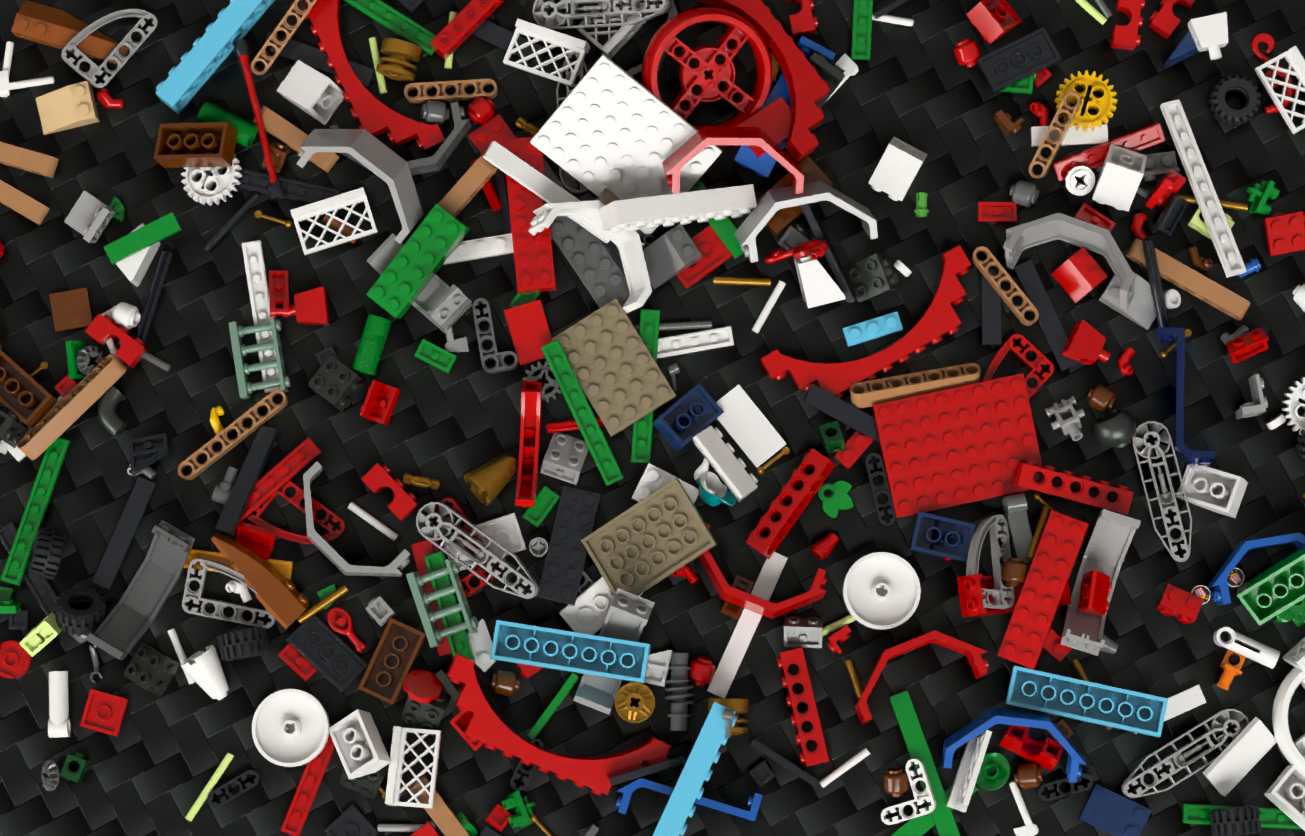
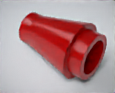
M831 532L813 544L811 552L822 561L828 557L835 544L839 541V538Z

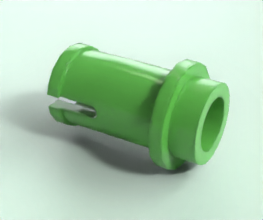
M916 193V209L914 210L916 217H927V213H929V210H927L928 193Z

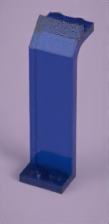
M1157 327L1156 341H1160L1161 344H1171L1172 341H1175L1174 450L1193 470L1195 463H1198V466H1210L1215 460V451H1194L1189 449L1184 443L1185 327Z

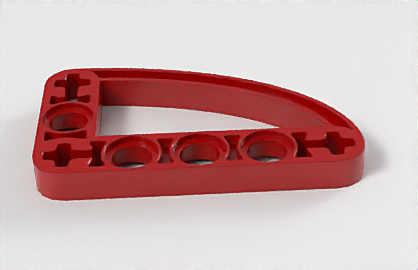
M1014 334L998 351L989 365L982 382L992 379L998 365L1007 352L1011 350L1032 369L1024 378L1028 398H1030L1052 375L1054 366L1024 336ZM1019 338L1021 340L1020 345L1023 348L1027 345L1028 348L1022 354L1019 353L1022 349L1019 346L1013 347L1014 342L1012 339L1017 340ZM1028 351L1035 352L1036 359L1034 361L1026 359ZM1041 365H1048L1049 373L1044 372L1041 375V378H1043V381H1041L1039 376H1037L1033 372L1036 371V373L1038 374L1042 370ZM1028 378H1035L1037 380L1035 388L1027 386Z
M290 480L283 486L281 492L278 490L262 504V508L259 506L255 510L257 512L255 516L247 517L248 520L257 526L276 532V536L298 543L313 544L307 536L284 531L259 518L277 494L305 513V509L301 507L304 491ZM288 487L296 489V494L292 498L286 496V489ZM311 497L313 520L330 532L321 535V537L326 542L337 539L346 529L345 522ZM318 510L326 511L327 516L324 520L317 519L316 513ZM331 515L334 516L331 519L333 522H341L340 531L337 529L333 531L334 527L330 523L327 526L324 525L329 521Z
M445 498L441 501L446 505V502L453 503L452 509L456 512L459 511L460 515L469 520L456 499ZM439 504L436 506L435 512H439ZM433 518V520L435 521L434 525L439 524L437 522L438 518ZM465 522L462 528L468 533H472L474 528ZM476 533L474 537L484 543L478 533ZM460 534L459 537L465 540V537L462 534ZM430 542L432 554L441 551V549ZM474 543L472 544L474 547L481 549ZM464 546V548H466L468 551L475 555V553L472 550ZM494 563L496 565L495 570H499L498 564ZM477 565L478 569L475 571L487 579L489 576L486 573L487 571ZM474 573L461 580L462 586H467L468 588L464 590L466 598L487 585L486 582L479 578V585L477 587L471 586L470 579L476 576ZM493 576L490 579V582L496 579V577Z

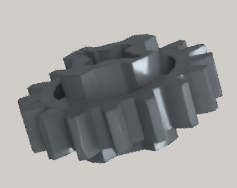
M539 361L537 367L531 365L532 370L525 371L528 377H523V380L539 382L542 381L545 374L546 381L549 383L543 387L542 400L545 399L549 403L550 397L555 400V394H561L562 392L559 390L557 381L549 377V371L552 372V370L548 366V362L546 361L544 365H541ZM541 370L538 376H533L537 371ZM554 388L552 392L545 394L548 389Z

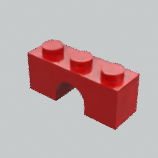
M784 0V2L796 1L801 6L799 13L789 16L792 38L815 34V28L818 27L816 16H812L811 9H814L813 0Z
M1117 0L1115 11L1126 13L1129 17V24L1125 26L1115 25L1112 33L1111 48L1133 51L1136 45L1139 46L1141 34H1138V27L1142 26L1143 16H1140L1141 9H1144L1145 0Z
M1162 0L1160 5L1163 7L1159 12L1154 11L1149 19L1152 21L1149 27L1168 39L1181 21L1173 14L1172 7L1179 4L1189 9L1195 0Z
M99 313L85 332L101 345H104L110 338L120 339L121 345L115 355L131 368H134L147 352L143 347L145 343L137 337L135 339L129 336L130 332L123 326L119 328L113 324L115 320L107 314L102 316Z
M377 463L361 480L375 494L382 488H391L394 492V500L387 507L400 521H403L418 507L416 503L418 499L411 492L407 494L402 489L405 485L398 478L394 480L389 475L391 471L385 464L380 466Z
M1008 725L999 746L1052 771L1058 763L1064 747L1048 737L1045 741L1033 740L1028 736L1030 729L1028 727Z

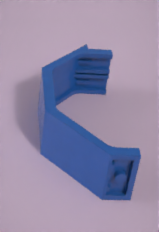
M1293 533L1239 543L1207 586V588H1214V591L1211 592L1213 602H1216L1217 606L1231 603L1227 578L1248 550L1288 543L1301 549L1305 547V536L1301 533Z
M993 707L944 740L943 767L952 768L954 751L996 724L1041 728L1050 731L1068 752L1066 774L1069 782L1077 783V777H1081L1082 772L1080 764L1087 765L1084 756L1048 713Z

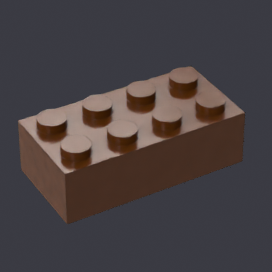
M229 122L160 124L154 159L164 168L232 167L238 131Z
M809 156L799 163L804 174V184L822 181L833 187L831 180ZM792 173L786 174L769 190L792 186ZM763 196L756 201L757 204L760 202ZM800 205L780 209L765 226L777 237L804 212Z
M0 349V402L23 423L33 428L58 400Z
M390 618L358 689L395 705L403 689L404 679L411 672L427 637L426 634Z

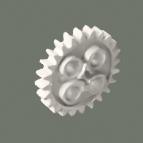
M234 154L232 167H183L186 172L181 173L185 177L181 182L186 185L183 189L188 192L187 195L191 198L193 197L194 201H199L202 205L207 202L209 206H212L213 201L219 205V199L226 202L225 196L227 195L232 198L231 191H238L234 187L235 184H241L237 178L242 177V174L238 172L242 167L237 165L240 161L235 158L236 155ZM227 168L226 173L221 175L222 171ZM202 175L201 180L196 182L197 177ZM217 184L215 190L211 191L212 186Z
M1301 377V383L1294 381L1296 387H1288L1291 393H1284L1288 400L1282 401V403L1287 404V407L1282 408V411H1287L1288 413L1284 417L1290 418L1287 425L1294 424L1292 430L1297 431L1300 429L1299 435H1302L1300 433L1302 429L1305 430V412L1301 417L1297 413L1300 406L1305 411V404L1298 401L1299 398L1305 401V377Z

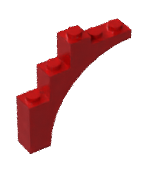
M522 382L520 445L515 506L535 507L540 453L542 382Z

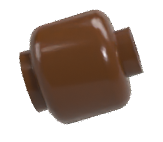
M1098 385L1095 389L1091 388L1087 397L1090 399V407L1103 413L1109 410L1112 411L1118 399L1114 390L1103 385Z
M1008 558V560L1003 562L1001 578L1007 581V585L1019 586V582H1025L1028 565L1023 562L1024 559Z
M498 670L496 674L493 673L491 689H494V693L497 695L512 696L515 690H519L520 679H516V673L513 671Z
M1035 762L1019 764L1017 772H1014L1015 782L1019 783L1023 789L1039 787L1041 781H1044L1042 767L1038 766Z
M902 767L888 768L887 772L883 774L884 790L891 794L892 797L903 796V793L908 791V775Z

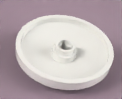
M888 552L871 553L860 558L849 569L843 583V598L849 613L859 623L872 629L886 630L903 624L913 615L920 600L921 587L915 570L905 559Z
M284 689L269 695L258 706L252 721V736L256 748L268 761L279 766L297 767L309 763L322 752L329 737V718L324 706L316 697L302 690Z

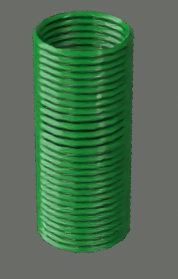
M208 101L203 104L197 116V123L229 122L238 131L236 143L246 148L252 144L258 131L257 125Z
M369 314L352 369L375 376L392 322L386 318Z

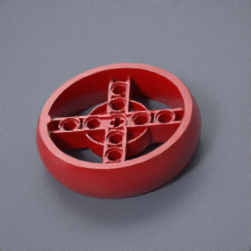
M719 7L690 9L669 19L650 40L642 62V85L663 102L657 83L658 65L663 51L681 64L679 79L682 89L669 107L683 119H687L699 102H713L724 98L739 111L723 122L705 126L736 127L763 108L772 84L773 69L771 55L760 32L743 16ZM712 21L730 26L715 46L705 45L691 50L675 37L683 29L701 22ZM729 39L734 40V45L731 48L727 47ZM746 40L751 46L756 62V79L750 96L734 84L735 68L732 62L733 57ZM681 46L682 52L676 56L674 50L676 47ZM718 54H722V61L720 63L715 62ZM696 58V64L690 67V59ZM706 70L710 74L709 77H706L704 74ZM721 81H725V87L719 90L718 84ZM699 85L698 92L693 94L692 87ZM739 92V99L733 101V94ZM683 100H687V106L681 109L680 103ZM691 124L698 131L703 127L701 125Z

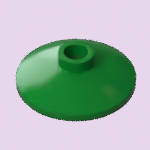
M999 753L986 754L976 780L977 785L989 791L1001 788L1010 776L1008 760Z

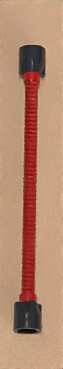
M237 40L233 42L234 52L242 63L260 135V142H262L263 154L270 177V184H268L270 199L279 200L286 197L282 182L276 176L262 114L259 109L257 93L249 67L248 56L251 54L248 40Z

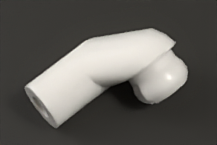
M232 580L226 584L227 592L240 594L243 603L252 600L247 586L243 583Z

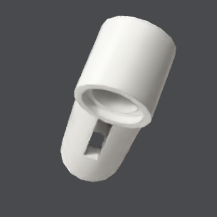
M1222 627L1214 632L1213 640L1216 645L1227 648L1271 669L1275 667L1279 659L1280 651L1242 635L1230 627ZM1222 632L1228 634L1229 639L1227 642H1223L1220 639ZM1234 641L1239 642V643H1241V644H1243V645H1245V646H1248V647H1250V648L1256 650L1257 652H1255V651H1253V650H1250V649H1248V648H1246V647H1244V646H1241V645L1235 643Z
M68 671L49 672L48 735L49 738L70 737Z

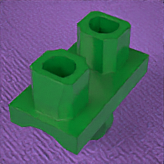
M1261 180L1260 184L1255 183L1254 188L1247 187L1246 192L1250 195L1248 201L1251 202L1247 210L1248 212L1269 215L1272 206L1267 204L1266 201L1268 198L1276 199L1280 192L1274 186L1275 182L1272 180Z
M519 790L501 801L505 811L512 808L515 811L516 815L508 818L511 828L519 826L523 828L531 824L529 816L534 814L531 807L536 805L535 801L529 803L527 796L521 798Z

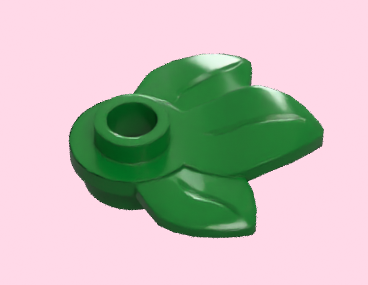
M837 481L834 484L825 483L819 488L818 495L823 501V510L828 516L836 518L839 509L848 510L853 508L852 499L847 494L852 485L845 481ZM827 489L831 491V496L829 497L824 494V491Z
M1305 599L1301 600L1300 604H1295L1276 615L1277 622L1286 623L1293 620L1296 626L1300 627L1305 622Z

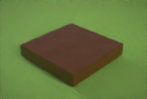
M87 287L49 294L55 332L88 327L92 323L93 315Z

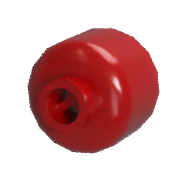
M966 38L955 43L956 47L953 49L958 64L966 65L967 68L976 65V60L981 57L976 41Z
M477 97L467 106L468 112L466 114L474 124L479 123L483 125L495 114L493 109L495 105L488 97L486 99Z
M697 657V659L692 660L688 677L693 680V684L704 686V684L711 683L715 671V665L712 663V660L705 657Z

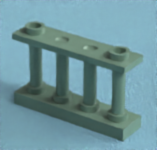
M270 317V323L247 327L240 326V323L236 321L229 322L240 398L250 399V393H253V391L281 386V391L288 392L290 379L285 373L279 330H282L280 319ZM272 330L273 341L248 346L242 343V337L245 334ZM275 349L276 360L250 365L245 362L247 353ZM278 367L279 379L257 383L248 381V374L250 372Z
M453 559L445 560L447 567L425 575H421L418 572L406 574L430 648L443 645L441 640L444 637L468 629L470 634L478 632L477 619L475 616H472L458 574L460 572L459 566ZM447 574L450 575L453 585L429 594L425 593L423 588L425 582ZM456 592L458 604L436 612L431 611L429 604L432 600ZM462 611L465 622L443 630L437 629L435 623L437 619Z

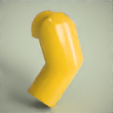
M222 406L213 407L210 413V423L216 435L224 430L219 420V416L224 415Z

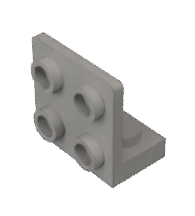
M83 191L64 222L84 235L83 239L88 243H96L116 211L87 191Z
M1259 373L1248 378L1252 402L1240 406V409L1235 411L1236 419L1259 416L1266 412L1268 401L1266 396L1263 397L1264 381L1263 378H1260Z
M555 432L543 459L540 473L577 485L581 468L589 450L586 442L560 432Z

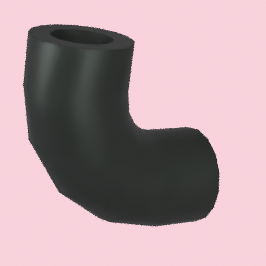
M112 385L100 397L97 412L101 424L111 435L116 437L127 425V422L118 415L116 410L118 403L125 395Z

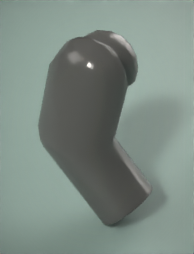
M130 464V465L127 467V473H128L130 476H134V475L132 474V472H131V464ZM149 466L136 475L145 474L149 479H153L157 472Z

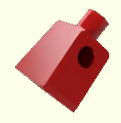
M318 287L294 295L295 304H289V316L296 315L298 324L330 325L326 289L324 287Z
M1082 319L1075 324L1061 355L1086 365H1091L1097 359L1105 363L1111 353L1103 349L1106 338Z

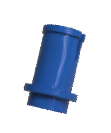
M1251 258L1249 262L1245 263L1246 272L1238 276L1241 279L1254 271L1258 272L1261 265L1257 258Z

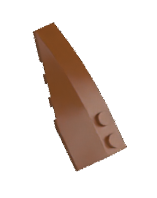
M26 0L16 14L11 32L16 37L63 50L78 33L89 25L63 10ZM95 30L83 39L76 48L87 57L104 61L119 43ZM121 46L119 54L121 56H128L129 49ZM109 60L107 62L117 65V63L114 60Z
M219 532L211 538L226 559L232 560L231 563L234 570L245 576V584L248 587L252 586L258 593L255 595L256 598L285 629L310 606L308 598L295 589V585L290 579H286L270 563L255 552Z

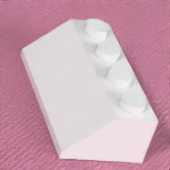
M709 426L695 435L693 442L740 502L758 488L756 485L758 480L752 473L748 474L744 468L747 466L741 458L736 459L733 455L734 449L729 443L725 444L721 439L723 435L717 427L713 429L712 426Z

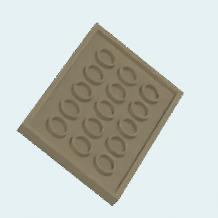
M614 299L552 338V341L559 340L582 390L611 437L677 397L617 299Z
M678 478L667 483L581 540L614 596L618 588L639 596L717 545L716 540Z

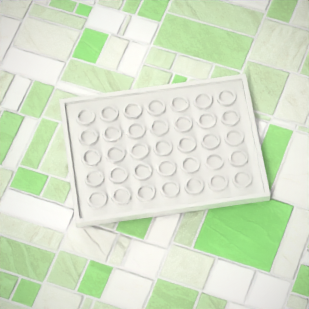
M602 54L534 135L530 143L595 195L599 196L607 188L620 200L675 194L671 192V187H667L666 174L664 173L662 162L697 133L698 130L606 55ZM717 145L707 146L682 167L680 171V193L688 192L722 153V149ZM644 226L640 227L639 230L648 235L652 234L656 228L646 229Z

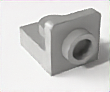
M381 596L373 598L368 603V607L365 608L381 627L396 614Z

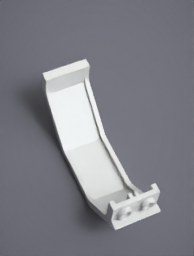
M599 200L547 203L534 210L533 212L536 216L530 222L532 226L528 230L533 236L537 232H542L545 227L549 228L557 216H582L611 240L619 249L629 288V297L622 306L623 310L629 313L644 305L652 293L640 236L637 232L628 231V228L622 229V232L619 233L603 231L599 208L605 205Z

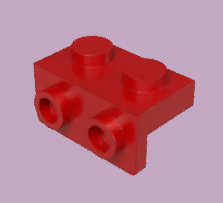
M1261 327L1226 343L1229 357L1233 364L1268 349L1267 341L1269 337Z
M373 380L368 388L365 402L361 406L360 415L387 426L401 390Z
M240 521L235 541L268 561L274 549L277 533Z
M1167 584L1156 609L1160 610V613L1163 615H1172L1178 618V621L1184 624H1192L1198 616L1204 599Z

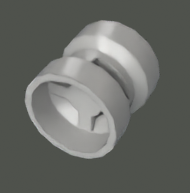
M537 537L531 540L529 550L532 555L540 558L547 554L549 546L545 539Z

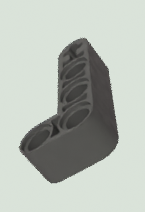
M484 298L476 299L472 304L484 370L488 373H498L515 369L519 364V360L514 352L505 351L498 353L491 308L488 301ZM479 304H483L486 307L483 309L485 317H481L480 310L476 309L479 308ZM482 322H488L490 324V327L487 331H482L479 329V326ZM485 341H492L493 346L491 349L485 350L483 343ZM513 356L515 362L512 365H506V357ZM490 359L496 361V365L492 369L486 367V362Z
M1024 493L1003 497L1002 502L1008 521L1014 556L1017 559H1024L1023 562L1028 565V570L1033 561L1027 558L1033 538L1026 512V497Z

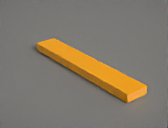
M191 549L184 568H189V564L193 559L204 558L232 567V560L226 559L222 553ZM275 559L267 561L286 579L291 580L293 562ZM200 562L193 565L197 570L203 569Z

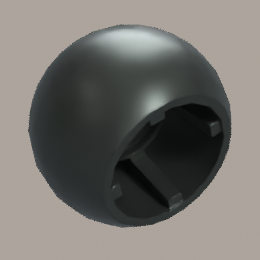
M1122 408L1102 415L1095 421L1094 433L1103 446L1119 449L1131 442L1130 439L1136 433V423L1133 416L1127 410Z

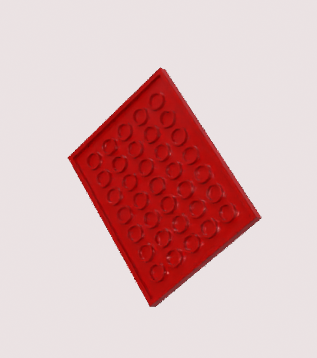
M1023 373L872 405L896 518L914 515L919 511L928 512L1031 490L1014 485L1019 462L1025 463L1026 460L1036 462V467L1043 468ZM1040 472L1034 474L1033 479L1035 482L1041 480Z

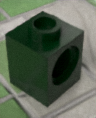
M838 421L826 422L819 426L827 454L845 449L844 438Z
M79 752L68 754L60 776L77 783L82 782L90 760L85 759L86 755ZM74 761H77L80 765L77 772H74L71 768V764Z

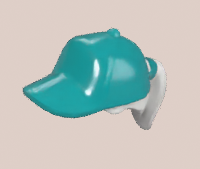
M705 457L694 473V479L699 484L700 497L712 507L718 506L721 502L734 506L736 502L735 495L727 490V486L721 483L716 474L708 471L709 461Z

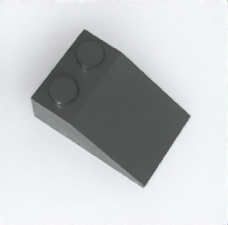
M680 224L663 234L643 250L650 284L653 289H656L702 259L701 253Z

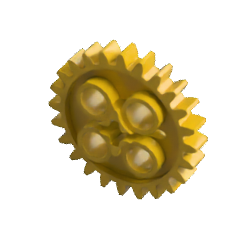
M1088 70L1085 71V75L1078 71L1077 77L1070 74V80L1065 78V85L1060 84L1059 89L1061 91L1056 92V96H1058V98H1055V103L1058 104L1056 110H1058L1067 93L1075 92L1081 96L1082 104L1070 126L1071 128L1074 124L1077 125V131L1080 127L1084 128V132L1087 131L1088 127L1094 131L1095 125L1102 128V122L1108 124V118H1112L1114 115L1112 112L1116 111V106L1114 105L1117 104V99H1114L1117 93L1111 92L1114 86H1107L1109 79L1102 81V74L1098 78L1095 77V71L1092 75H1089ZM1089 86H1091L1092 89L1090 92L1084 116H1081L1080 113L1083 107L1087 89ZM1081 87L1084 89V92L1078 93L1075 91V88ZM1100 92L1102 97L1096 98L1093 93ZM1073 95L1068 98L1069 105L1077 104L1078 99L1076 96ZM1094 109L1098 114L1090 115L1088 110ZM1062 113L1059 117L1065 116L1063 123L1068 122V114Z

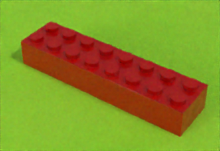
M533 137L503 140L504 148L545 176L543 152L530 143ZM506 174L518 294L555 291L556 280L550 226L549 228L545 227L542 232H537L534 236L528 231L532 226L530 222L536 216L533 211L547 204V202Z
M1051 510L997 656L1033 670L1036 668L1090 523L1062 512Z

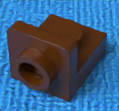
M1002 110L998 111L993 117L1007 135L1011 132L1015 134L1023 127L1021 125L1024 122L1022 117L1013 124L1012 117Z
M277 141L269 146L275 172L279 174L287 155L291 152V148H288L285 143ZM264 158L262 166L267 168V163Z

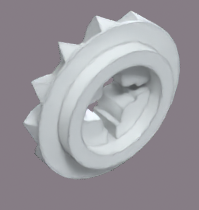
M1083 165L1074 166L1072 170L1068 171L1065 178L1066 188L1074 195H1086L1095 185L1093 171ZM1075 176H1076V177H1082V176H1083L1082 180L1084 181L1085 185H1084V184H1081V183H1078V184L1076 185L1077 180H1076Z

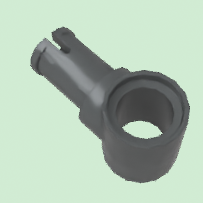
M228 466L223 482H220V485L217 484L213 491V501L226 504L237 478L238 469Z

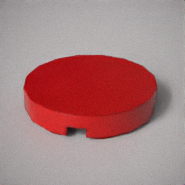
M9 640L0 644V675L4 678H19L30 668L31 655L19 644V641Z
M414 670L406 675L403 682V690L409 694L408 697L420 703H430L431 700H437L440 696L442 683L431 672Z

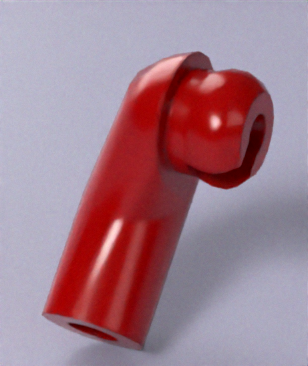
M105 88L99 90L97 98L106 108H123V99H112Z
M1032 102L1029 109L1039 117L1040 126H1049L1048 109L1039 102Z
M1142 212L1135 214L1131 223V230L1139 240L1147 238L1142 229L1147 217Z
M1129 346L1118 359L1119 369L1123 375H1131L1134 371L1133 367H1131L1130 359L1134 355L1135 350Z
M685 565L671 574L674 577H686L690 584L699 579L689 565Z

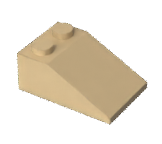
M88 81L68 85L36 98L44 135L100 122L92 86Z

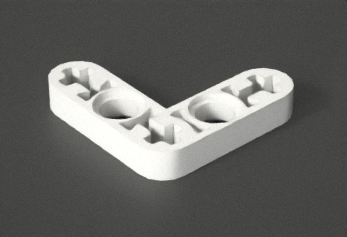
M918 758L909 760L905 766L915 799L885 808L881 813V819L887 825L929 814L936 808L935 797L924 763ZM913 762L916 765L919 764L920 768L917 769L918 775L923 774V777L913 779V776H917L915 770L910 769L913 766ZM919 780L924 781L926 784V789L922 792L916 788V783ZM925 799L927 802H931L929 810L926 807L919 809L921 813L918 814V805L924 804ZM905 805L913 807L914 812L911 816H907L904 813ZM897 807H899L900 815L893 817V821L890 818H886L888 810H890V813L898 812Z

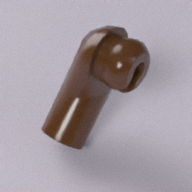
M1197 247L1188 249L1194 267L1201 270H1208L1212 267V260L1200 257Z

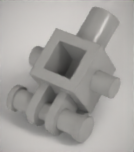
M1074 396L1067 400H1060V404L1055 402L1048 409L1045 408L1048 417L1055 414L1056 421L1050 423L1053 430L1060 427L1064 436L1070 434L1073 441H1078L1083 437L1079 418L1085 416L1083 409L1075 411L1072 406L1077 405Z

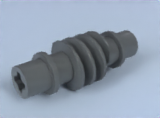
M671 653V666H668V669L671 670V680L665 681V684L671 685V687L665 689L666 692L671 693V695L665 696L666 700L671 701V714H668V717H670V731H688V717H691V714H688V704L694 703V701L688 699V697L694 696V693L688 691V689L694 688V685L688 684L689 681H692L688 680V670H691V667H689V653Z

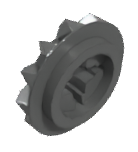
M97 346L82 348L77 355L78 369L84 375H88L105 358L102 353L103 351L97 348ZM89 357H91V358H92V357H95V360H94L95 365H94V364L88 365L89 362H90Z
M46 760L42 765V785L46 791H54L59 783V768L54 760Z

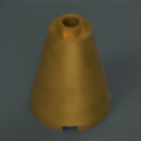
M505 455L466 473L464 480L466 484L470 482V490L475 497L483 504L486 502V506H488L516 473L518 463L512 456Z

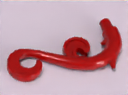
M1260 33L1253 38L1251 47L1257 57L1266 63L1271 59L1259 51L1258 43L1265 42L1268 46L1265 53L1269 54L1273 50L1275 42L1271 35ZM1273 69L1267 71L1265 76L1272 78ZM1277 71L1276 76H1279L1284 82L1286 73ZM1289 76L1288 83L1293 85L1291 77ZM1273 84V88H1277L1279 86V84ZM1286 87L1285 96L1293 98L1296 90ZM1283 100L1282 105L1284 109L1289 106L1291 101ZM1274 102L1272 105L1264 108L1266 114L1279 112Z
M826 239L813 240L787 251L783 248L773 250L765 255L764 259L766 263H773L790 256L801 258L814 249L811 253V258L816 260L827 252L828 244Z

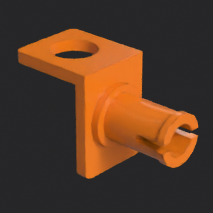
M1229 649L1227 650L1220 665L1224 672L1217 684L1218 687L1228 691L1234 676L1242 675L1240 669L1246 657ZM1231 654L1238 655L1239 663L1237 665L1229 663V656Z

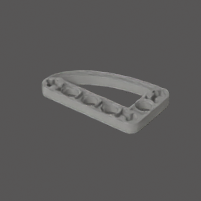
M125 9L108 14L78 33L63 48L61 57L91 85L96 88H103L155 30L158 24L157 18L153 14L141 9ZM127 17L141 18L99 67L76 48L88 35L112 21ZM144 19H152L153 27L148 26L144 30L148 32L147 35H145L143 30L137 28L138 25H140L141 28L145 25L146 22L144 21ZM133 32L141 34L142 39L140 42H134L131 39ZM121 46L128 47V56H121L119 54ZM66 50H73V55L76 58H78L79 55L82 57V59H80L77 62L76 66L73 64V62H75L76 60H74L72 57H70L69 59L66 58ZM109 60H114L117 63L116 70L111 71L107 68L106 64ZM85 61L90 64L88 72L80 70L79 65L81 62ZM104 71L111 74L110 77L106 74L102 79L104 84L101 82L97 84L95 82V75L100 76Z
M994 515L984 519L974 532L968 552L966 576L978 574L981 548L989 530L994 589H984L982 593L985 594L983 605L984 608L1006 609L1012 607L1015 603L1014 586L1007 585V581L1004 586L1001 581L1002 565L1000 564V557L1003 561L1011 558L1009 528L1005 516ZM998 539L1002 541V548L998 544ZM989 594L993 597V603L989 601Z
M196 558L190 562L182 600V608L185 612L255 627L270 628L275 624L276 618L267 609L202 597L207 569L223 573L246 585L244 582L245 576L242 573H237L234 568L209 559ZM200 562L203 569L199 570L198 576L202 575V578L191 577V574L195 575L197 570L193 565ZM192 580L199 582V590L193 591L190 588ZM251 586V587H248V588H250L256 595L258 594V593L256 592V590H255L252 586ZM192 599L194 604L199 605L201 604L200 601H203L201 605V612L198 611L200 607L195 606L192 609H189L190 606L187 605V602L191 601ZM207 603L214 604L215 611L213 613L206 612L205 605ZM230 606L233 608L234 615L232 617H227L224 614L225 607ZM245 610L252 612V620L246 621L243 618ZM257 612L260 613L259 617H265L268 614L271 621L265 624L264 620L258 619V623H255Z

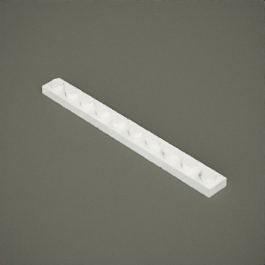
M1178 99L1162 103L1160 106L1226 277L1243 274L1246 272V267L1181 102Z

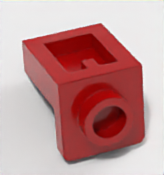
M845 625L827 638L829 642L826 644L833 653L835 651L837 654L842 652L836 642L839 640L842 643L850 637L848 633L851 630L848 625Z

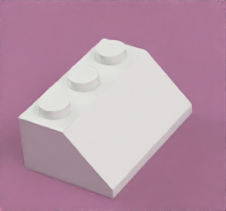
M357 709L330 727V736L348 779L375 773L391 763L370 712Z

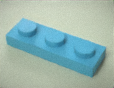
M893 312L845 327L842 330L847 346L851 347L902 331L903 327L898 312Z

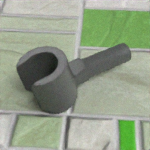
M675 363L668 367L673 391H677L675 374L680 373L678 365Z
M727 708L724 709L722 719L727 720L726 737H731L734 711Z

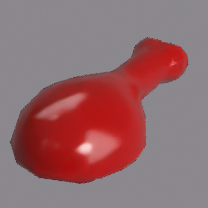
M331 608L327 613L330 627L335 632L346 635L355 645L357 652L361 653L367 648V645L354 633L351 616L342 608Z

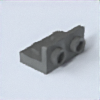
M1175 151L1147 154L1142 179H1145V181L1157 180L1156 177L1165 176L1171 168L1179 173L1180 169L1177 168Z
M794 222L779 240L778 244L784 249L789 250L800 244L817 239L815 235H811L803 224Z
M796 616L785 618L784 647L822 648L823 619L817 617L799 618Z

